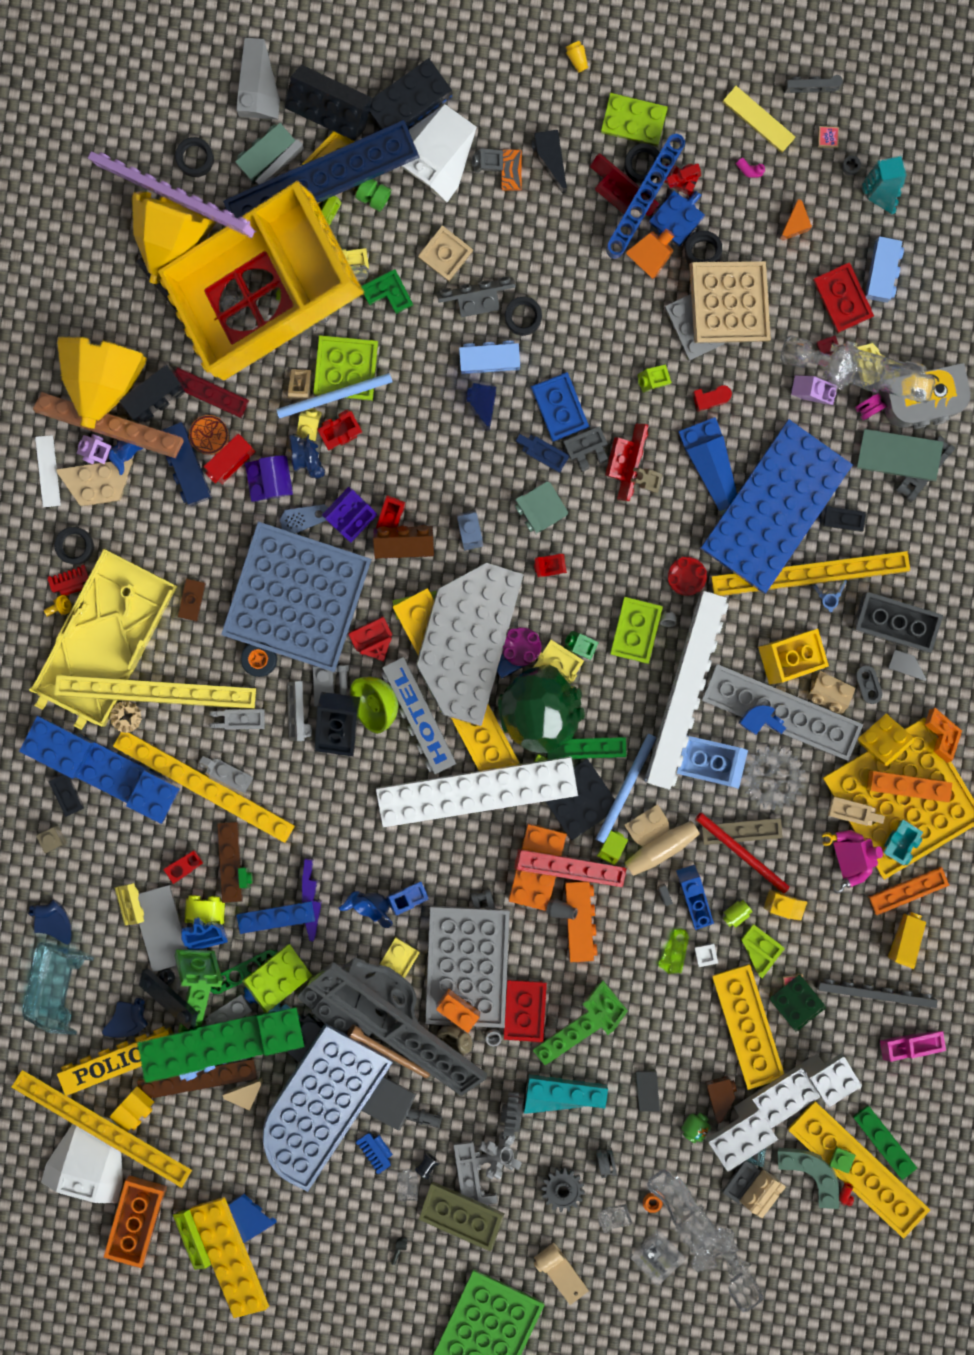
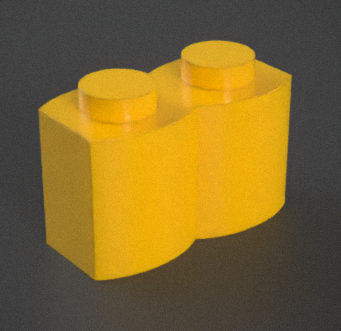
M136 1087L109 1117L123 1130L128 1132L132 1129L134 1131L142 1122L139 1119L142 1116L146 1118L152 1112L151 1106L154 1101L139 1087Z

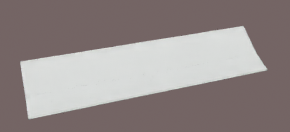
M53 435L35 437L43 507L61 506Z

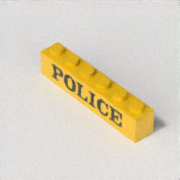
M162 1026L153 1030L154 1034L146 1036V1033L135 1037L134 1042L128 1044V1041L117 1044V1048L110 1051L107 1048L98 1052L99 1056L91 1058V1055L80 1059V1063L76 1065L69 1063L62 1066V1070L57 1073L65 1096L141 1067L137 1042L173 1035L171 1027L165 1029Z

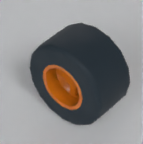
M257 641V643H260V644L269 646L268 644H266V643H264V642H258V641ZM249 644L241 653L242 667L251 676H267L277 666L278 658L274 652Z

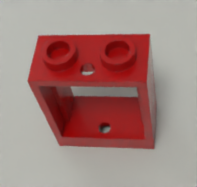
M238 433L204 466L207 469L205 474L215 484L220 482L223 485L256 451Z

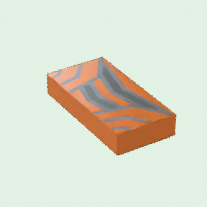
M503 150L502 191H521L522 150Z

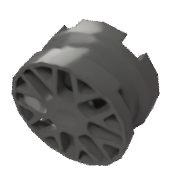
M607 1148L606 1151L597 1150L596 1154L601 1178H607V1175L617 1176L612 1148ZM607 1154H610L611 1163H612V1168H613L612 1171H611V1168H610V1162H609V1158H608V1155H607Z

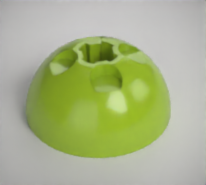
M361 677L354 680L350 688V696L360 697L359 720L373 733L379 734L384 732L393 724L397 716L398 699L395 692L388 683L376 677Z

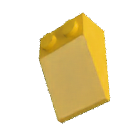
M818 629L758 647L769 685L783 683L829 666Z

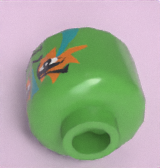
M700 1112L698 1115L691 1113L681 1127L684 1132L682 1135L693 1143L697 1141L702 1142L711 1129L710 1124L707 1122L709 1118Z

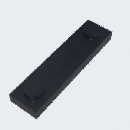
M143 969L139 986L188 1030L194 1029L198 1012L150 969Z

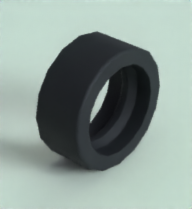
M190 137L184 139L175 151V159L179 169L190 177L199 178L206 175L214 164L212 149L201 138ZM192 146L201 147L206 153L204 165L197 169L187 167L183 160L185 150Z
M645 143L635 145L629 150L624 165L628 177L632 181L641 184L647 175H640L633 170L632 159L636 154L646 152L655 161L660 153L656 147ZM656 175L651 176V177H650L651 181H653L654 179H656L658 176H656Z
M710 231L693 233L685 244L687 263L690 265L692 262H720L722 258V242L720 238ZM699 242L711 243L715 247V254L712 258L700 260L693 256V246Z
M526 296L517 297L507 305L505 323L514 334L526 336L534 333L539 328L542 320V310L534 299ZM519 305H528L535 312L534 322L528 327H518L512 320V312Z
M67 527L56 536L54 547L57 556L63 562L77 565L88 561L92 556L94 542L91 535L84 529ZM71 534L80 535L85 541V551L79 557H69L63 550V542Z

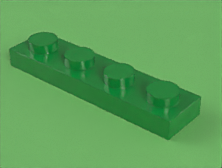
M626 737L570 739L555 750L548 752L547 759L571 756L572 759L627 757Z
M869 1105L853 1116L901 1180H904L918 1169Z

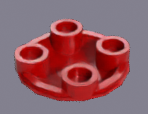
M692 557L679 558L670 566L668 571V582L671 588L677 594L683 596H691L700 592L707 580V571L704 565Z

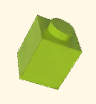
M610 831L605 843H602L597 856L615 865L628 839L624 838V835L620 832Z

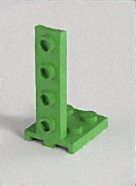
M176 949L174 956L181 985L189 986L186 1002L198 1012L195 1028H198L202 1025L211 987H221L223 981L215 951ZM180 1023L178 1032L188 1030Z
M604 981L598 983L584 1001L583 1005L588 1010L533 1049L544 1065H547L601 1027L607 1035L616 1029L628 1010Z

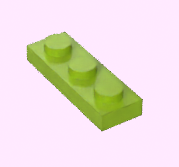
M190 1210L176 1212L173 1214L194 1270L209 1267L211 1263Z

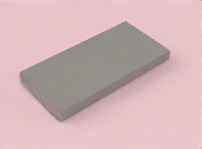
M167 885L139 893L138 900L144 911V922L139 923L152 971L155 972L176 966L174 956L176 949H189L182 941L183 928L171 886Z

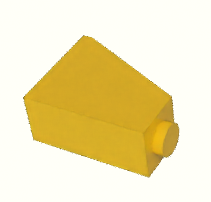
M769 889L763 908L769 913L787 919L802 920L807 901Z
M910 912V915L903 914L888 954V958L912 969H914L926 925V922L921 920V915Z

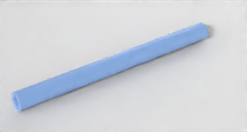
M390 373L276 410L280 419L392 383Z
M647 734L596 837L597 841L605 843L656 740L655 736Z

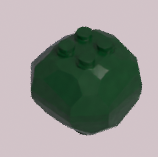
M541 665L524 671L498 699L500 719L504 733H509L513 741L531 752L548 753L555 750L574 736L579 722L585 717L584 708L581 707V689L574 686L565 674L552 665Z

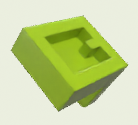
M666 365L649 368L637 374L638 384L643 393L672 383Z

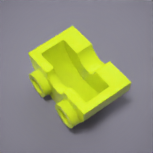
M188 895L185 902V923L194 924V919L200 918L205 924L211 921L224 924L225 903H222L218 896H208V900H201L199 895Z

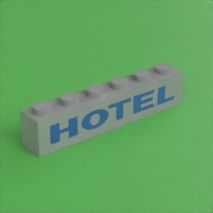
M403 657L382 667L384 672L381 675L386 683H390L401 705L398 709L403 719L407 718L410 723L407 726L412 737L416 735L419 743H416L420 754L425 753L427 757L425 764L429 772L433 771L434 774H437L455 765L456 761L405 658Z

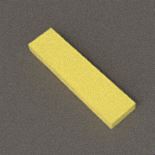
M737 86L723 100V103L781 153L795 139L791 132Z

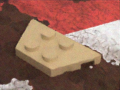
M133 459L124 462L125 469L122 475H119L118 469L112 462L56 470L78 504L82 507L121 501L123 489L127 483L130 468L133 465Z

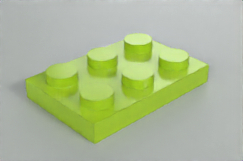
M610 93L601 133L658 147L668 107Z
M624 597L610 655L649 664L663 606Z
M287 944L243 979L242 982L263 1011L267 1013L312 977V974L291 945Z

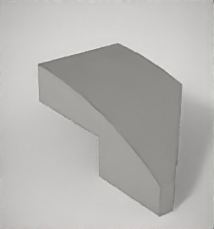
M898 650L894 651L889 669L926 681L927 678L915 656Z

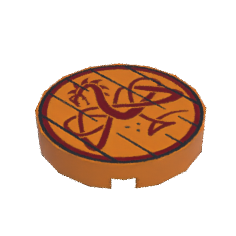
M204 415L192 423L189 430V439L192 446L198 452L205 455H214L227 445L229 431L226 424L220 418L213 415Z

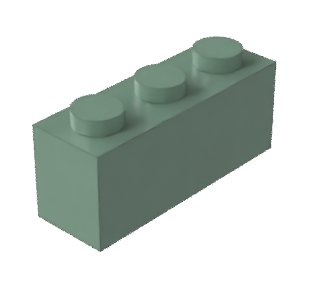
M281 123L277 126L272 125L262 139H256L247 152L243 151L237 156L238 160L235 161L237 167L252 184L296 141Z

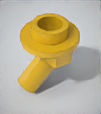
M61 595L53 600L54 605L43 610L48 617L57 611L61 615H66L71 611L72 607L68 597Z

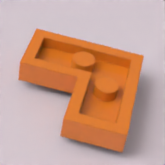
M936 708L930 709L925 726L938 736L933 752L946 763L953 761L962 730Z

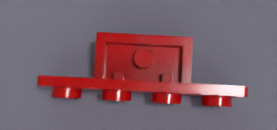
M635 424L631 441L614 437L605 476L621 480L617 500L630 501L634 493V483L631 482V478L636 479L638 476L637 472L633 471V469L639 467L640 459L643 456V446L648 436V424Z

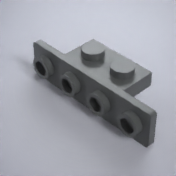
M504 276L496 281L484 280L476 285L464 284L456 289L444 288L436 294L438 303L458 299L462 318L500 310L497 291L515 288L516 285L513 277Z

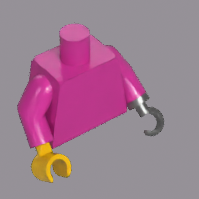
M852 830L835 832V835L829 832L822 834V837L828 836L831 839L828 842L822 843L825 846H829L832 841L836 840L833 844L844 882L840 883V891L834 889L835 884L832 885V890L835 893L843 892L846 886L850 888L866 881L873 872L872 868L878 865L877 859L883 856V850L880 846L873 847L870 838H864L863 835Z

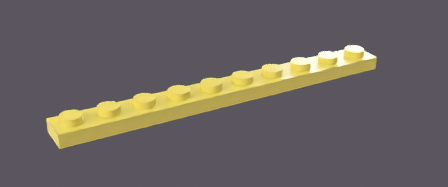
M56 675L55 696L255 709L256 689Z

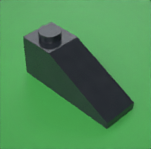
M558 130L535 133L534 139L531 140L532 151H536L538 160L560 191L566 193L567 185Z

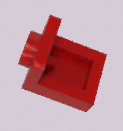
M564 554L536 557L534 570L537 576L547 577L567 573Z

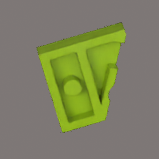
M754 924L750 926L741 938L758 975L763 978L785 948Z

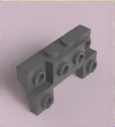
M308 985L297 996L314 1013L312 1016L319 1023L324 1022L346 1035L352 1025L360 1027L367 1037L372 1033L309 988Z

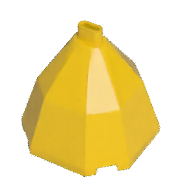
M139 191L134 192L132 196L133 235L146 268L151 274L149 282L158 284L161 277L158 271L204 242L217 222L160 196L159 200L153 199L150 192Z
M58 337L57 344L61 376L79 417H82L80 426L95 429L96 421L104 417L119 403L121 398L130 392L146 364L147 358L143 357V353L108 342H102L101 346L90 345L87 338Z

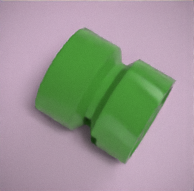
M371 179L359 186L355 199L364 204L369 202L371 208L381 212L390 197L392 189L384 184L377 185V181Z

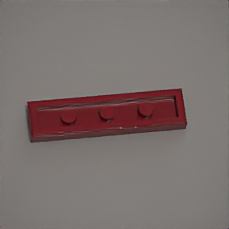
M177 367L176 372L188 386L184 389L186 394L242 419L249 403L248 399Z

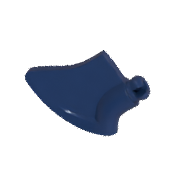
M53 899L48 905L29 906L28 914L35 916L34 933L48 934L66 945L70 944L72 936L70 919L64 907L57 900Z
M135 998L134 1003L117 1001L115 1014L103 1029L102 1034L107 1037L124 1038L133 1036L143 1030L148 1025L144 1018L145 1000Z

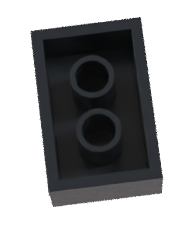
M166 364L121 398L119 402L133 420L146 423L154 417L153 413L158 409L162 411L170 405L169 401L174 397L178 399L185 394L184 389L188 386L176 370Z

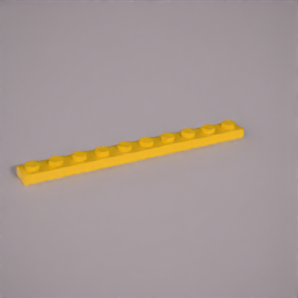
M908 551L784 567L769 590L909 572L911 570ZM735 573L711 577L713 594L719 596L759 591Z
M121 732L113 745L116 749L286 843L295 827L294 824L209 779L205 774L130 732Z
M23 1070L11 1087L181 1188L192 1172L190 1168Z

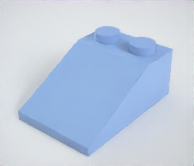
M688 736V744L686 748L682 749L683 761L681 767H678L677 774L739 789L748 750Z

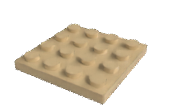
M766 261L690 263L694 343L771 341Z

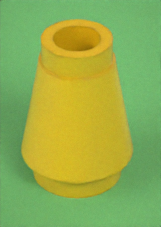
M577 41L566 46V54L575 69H577V72L588 69L584 45Z

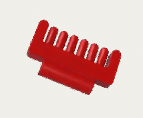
M81 565V569L80 567L72 569V573L68 570L67 573H59L58 578L57 575H54L53 577L49 576L47 579L53 593L60 591L61 595L67 596L82 591L83 583L87 582L89 574L86 566Z

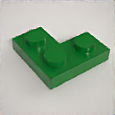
M396 269L361 286L369 306L386 297L396 314L413 306Z

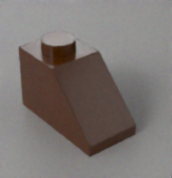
M728 1075L705 1082L717 1123H722L735 1100L734 1092H737L734 1080L730 1081Z

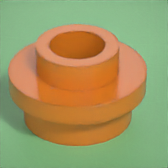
M652 1192L643 1198V1206L646 1211L656 1213L662 1208L663 1201L659 1194ZM651 1199L656 1200V1204L650 1205L649 1201Z

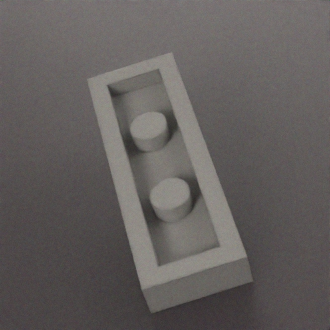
M296 139L256 180V184L259 185L277 177L304 150L303 144Z
M302 681L287 682L289 741H304V738L311 737L312 734L311 725L304 724Z

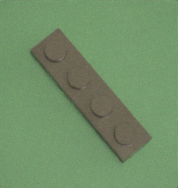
M781 818L716 824L736 842L783 838ZM702 826L703 845L722 844L719 839Z

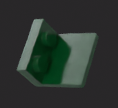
M801 975L795 977L770 998V1001L795 1032H798L826 1009L825 1004Z

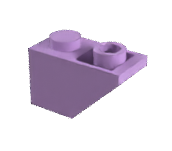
M795 375L791 395L803 400L833 405L837 386L815 376Z

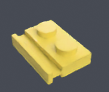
M134 883L115 887L124 925L144 922V911L140 906L138 900L139 893Z
M395 937L379 965L390 967L405 978L420 951Z

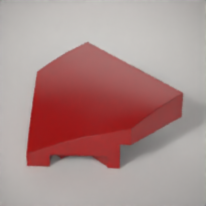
M384 616L348 632L357 652L384 662L387 649L392 640V632Z

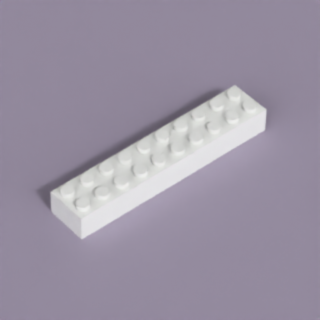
M706 591L699 594L644 781L646 783L669 790L671 786L676 784L678 777L675 774L676 768L681 767L683 756L681 755L682 748L687 747L689 737L686 736L687 731L692 729L695 720L692 714L694 710L698 709L700 698L697 697L699 691H703L706 679H703L705 672H709L712 660H709L712 652H715L717 641H714L716 634H720L723 622H720L721 616L726 614L729 603H726V597Z

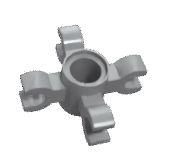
M501 1132L498 1147L491 1141H488V1143L481 1141L479 1149L487 1153L488 1161L491 1164L486 1171L488 1178L493 1179L495 1177L499 1180L502 1176L501 1169L503 1165L509 1170H513V1168L516 1170L520 1169L522 1163L514 1159L513 1151L510 1148V1145L515 1140V1135L514 1137L504 1136V1132Z

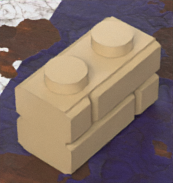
M763 1169L740 1199V1202L749 1211L763 1218L786 1186L774 1175Z

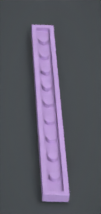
M91 151L88 159L96 166L252 238L255 232L249 226L250 222L242 217L236 219L231 212L225 209L221 212L214 204L210 202L204 204L202 203L203 200L197 196L192 195L189 197L185 191L179 188L171 189V185L162 180L160 183L156 182V178L147 173L143 176L138 169L132 166L128 169L124 163L117 159L113 162L109 156L102 152L98 155Z

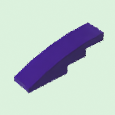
M305 858L302 876V903L312 901L315 921L305 923L309 941L314 942L322 901L315 899L318 880L311 879L314 859Z

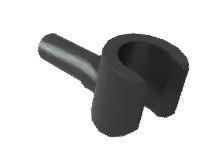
M406 1238L397 1239L395 1253L391 1261L392 1265H396L400 1250L407 1249Z

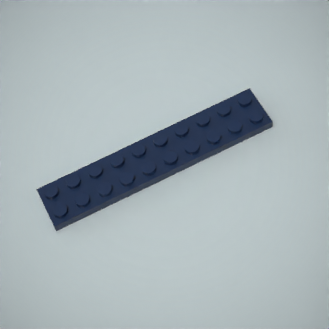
M403 120L224 200L223 203L226 210L231 212L234 218L239 219V217L249 213L297 181L313 194L317 203L414 161L420 158L408 127Z

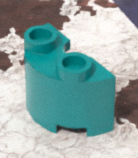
M905 820L900 821L896 831L893 830L884 845L886 849L883 853L903 866L908 865L913 857L911 855L913 847L918 848L922 842L921 835L923 832Z

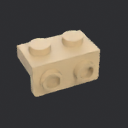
M820 671L817 674L812 690L807 695V699L842 715L849 707L856 688Z

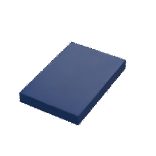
M568 372L531 386L552 442L589 428Z

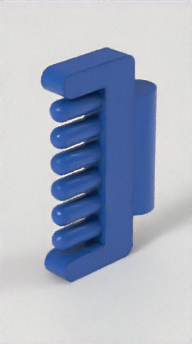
M368 1132L356 1141V1144L360 1145L359 1148L362 1149V1152L371 1161V1165H374L373 1168H377V1174L391 1166L388 1158L393 1154L380 1135L374 1138Z

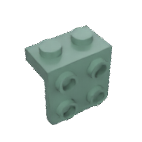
M545 482L515 500L517 504L514 506L519 515L523 514L527 520L524 522L530 532L534 531L535 534L568 515L566 507L550 482Z

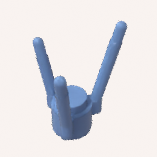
M846 580L841 582L837 592L827 591L823 593L816 584H812L819 597L822 598L823 605L829 609V612H833V608L838 605V598L841 596Z

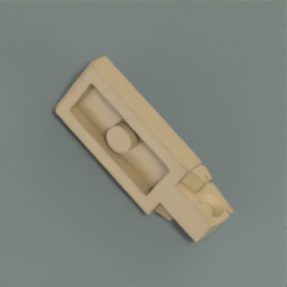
M833 796L827 815L866 826H872L873 821L883 824L885 818L883 815L876 814V808H872V806Z

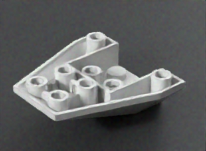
M444 104L409 129L420 158L400 167L429 186L432 193L447 203L459 187L477 127Z
M101 1116L106 1120L110 1121L111 1123L117 1125L111 1118ZM72 1124L47 1161L41 1183L57 1193L93 1203H118L123 1186L122 1154L120 1151Z

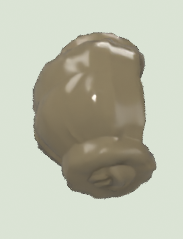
M443 1026L437 1032L436 1037L462 1056L472 1050L473 1043L470 1034L459 1026Z

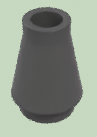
M558 898L555 900L551 899L547 905V914L552 918L574 920L578 913L577 908L568 905Z

